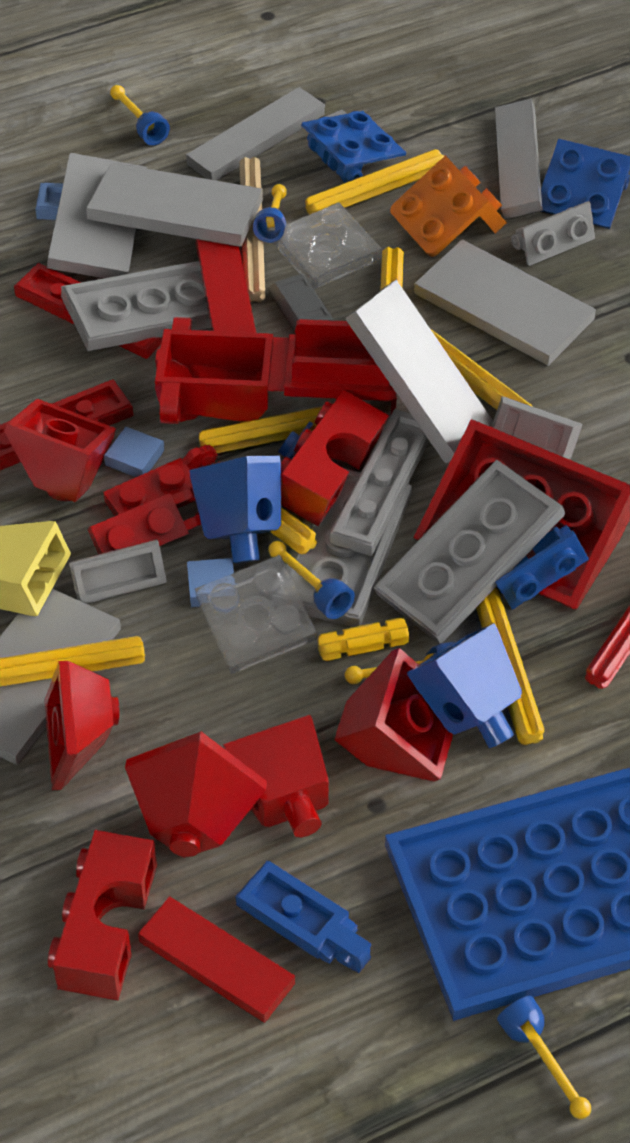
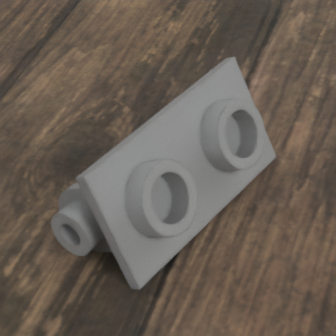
M587 201L528 226L518 228L516 234L511 236L512 245L516 250L522 249L525 251L526 262L530 266L595 239L591 204Z

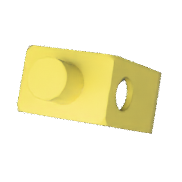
M56 521L0 526L1 610L38 616L71 555Z

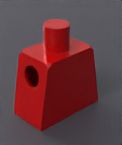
M311 715L223 744L225 750L268 781L266 791L251 808V811L262 826L271 827L288 821L294 835L299 838L310 836L319 830L322 822L316 811L325 808L329 804V781Z

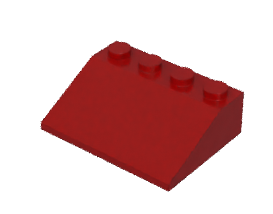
M471 419L413 538L418 541L469 487L498 460L563 506L565 515L554 527L557 526L560 529L567 525L571 531L573 530L589 560L538 594L573 610H577L620 541L630 520V484ZM531 550L526 556L530 559L536 554Z

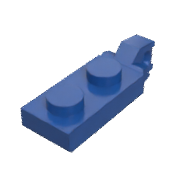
M266 861L235 896L236 906L317 959L320 958L322 961L330 964L336 958L339 963L360 973L372 957L370 956L371 943L356 934L358 926L349 919V912L270 861Z

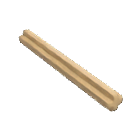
M247 157L242 158L239 162L240 185L261 188L260 160L256 157L250 159ZM261 203V205H260V207H259L257 213L262 210V203ZM253 220L242 244V264L250 303L253 301L260 303L265 299L263 241L254 234Z

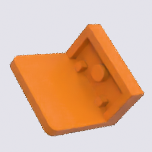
M446 155L390 208V213L430 257L437 256L478 217L495 234L507 223L497 212L502 204L487 188L481 193L476 188L481 183L466 166L459 170Z

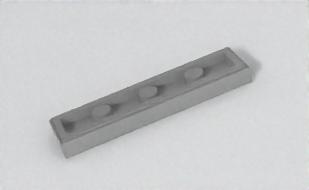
M298 87L187 153V165L204 178L217 181L240 167L239 162L242 158L247 157L250 159L260 155L303 128L301 126L302 122L317 120L324 116L325 104Z
M531 98L495 107L500 202L502 204L501 211L504 219L543 211L536 115L533 100Z
M394 409L330 532L331 544L365 555H373L429 443V439L410 413Z

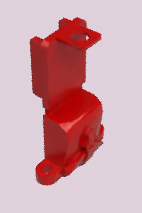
M174 317L172 329H164L161 348L157 349L155 390L160 404L161 424H179V421L192 420L198 416L235 421L258 420L268 409L270 391H283L284 396L337 399L341 392L345 390L361 400H391L390 417L394 409H396L397 393L347 321L299 319L296 321L295 335L289 334V338L273 337L271 333L192 330L191 318Z

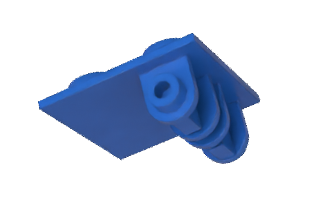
M353 111L344 115L322 117L317 120L302 122L301 124L309 133L307 136L309 148L316 152L331 170L336 171L344 183L362 177L363 164L406 156V151L364 111Z
M558 138L541 188L543 208L541 212L555 215L565 211L567 208L589 201L593 225L610 229L622 192L627 190L630 181V175H628L630 171V156Z

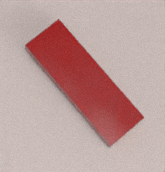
M170 896L138 933L141 944L263 1023H266L295 985L294 974Z

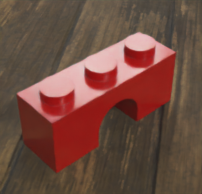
M345 390L341 392L333 404L326 401L315 419L314 424L317 425L313 431L308 428L305 429L294 448L296 455L293 459L286 456L281 462V505L319 527L338 500L349 474V471L340 467L332 460L344 461L359 470L379 440L389 415Z
M94 830L89 848L81 849L76 866V877L79 878V882L75 892L69 891L63 905L62 921L66 922L61 937L55 936L53 938L48 953V968H53L58 990L119 1000L132 955L129 933L127 929L111 927L100 920L107 912L118 907H132L145 910L157 868L154 840Z

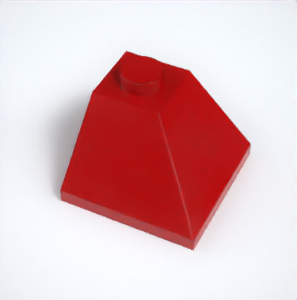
M35 399L6 423L4 432L34 487L47 491L48 495L53 499L64 502H76L90 489L104 459V455L115 436L116 428L43 400Z
M397 648L390 652L346 701L334 740L368 767L433 782L438 781L442 777L453 734L447 731L407 675L408 671L419 664L403 650Z
M58 661L44 699L52 790H62L106 743L112 727L119 724L120 717L118 697H111L109 679L70 661Z
M203 732L195 733L126 759L125 764L126 773L150 835L169 847L171 852L183 858L193 857L198 853L222 846L266 791L268 782Z

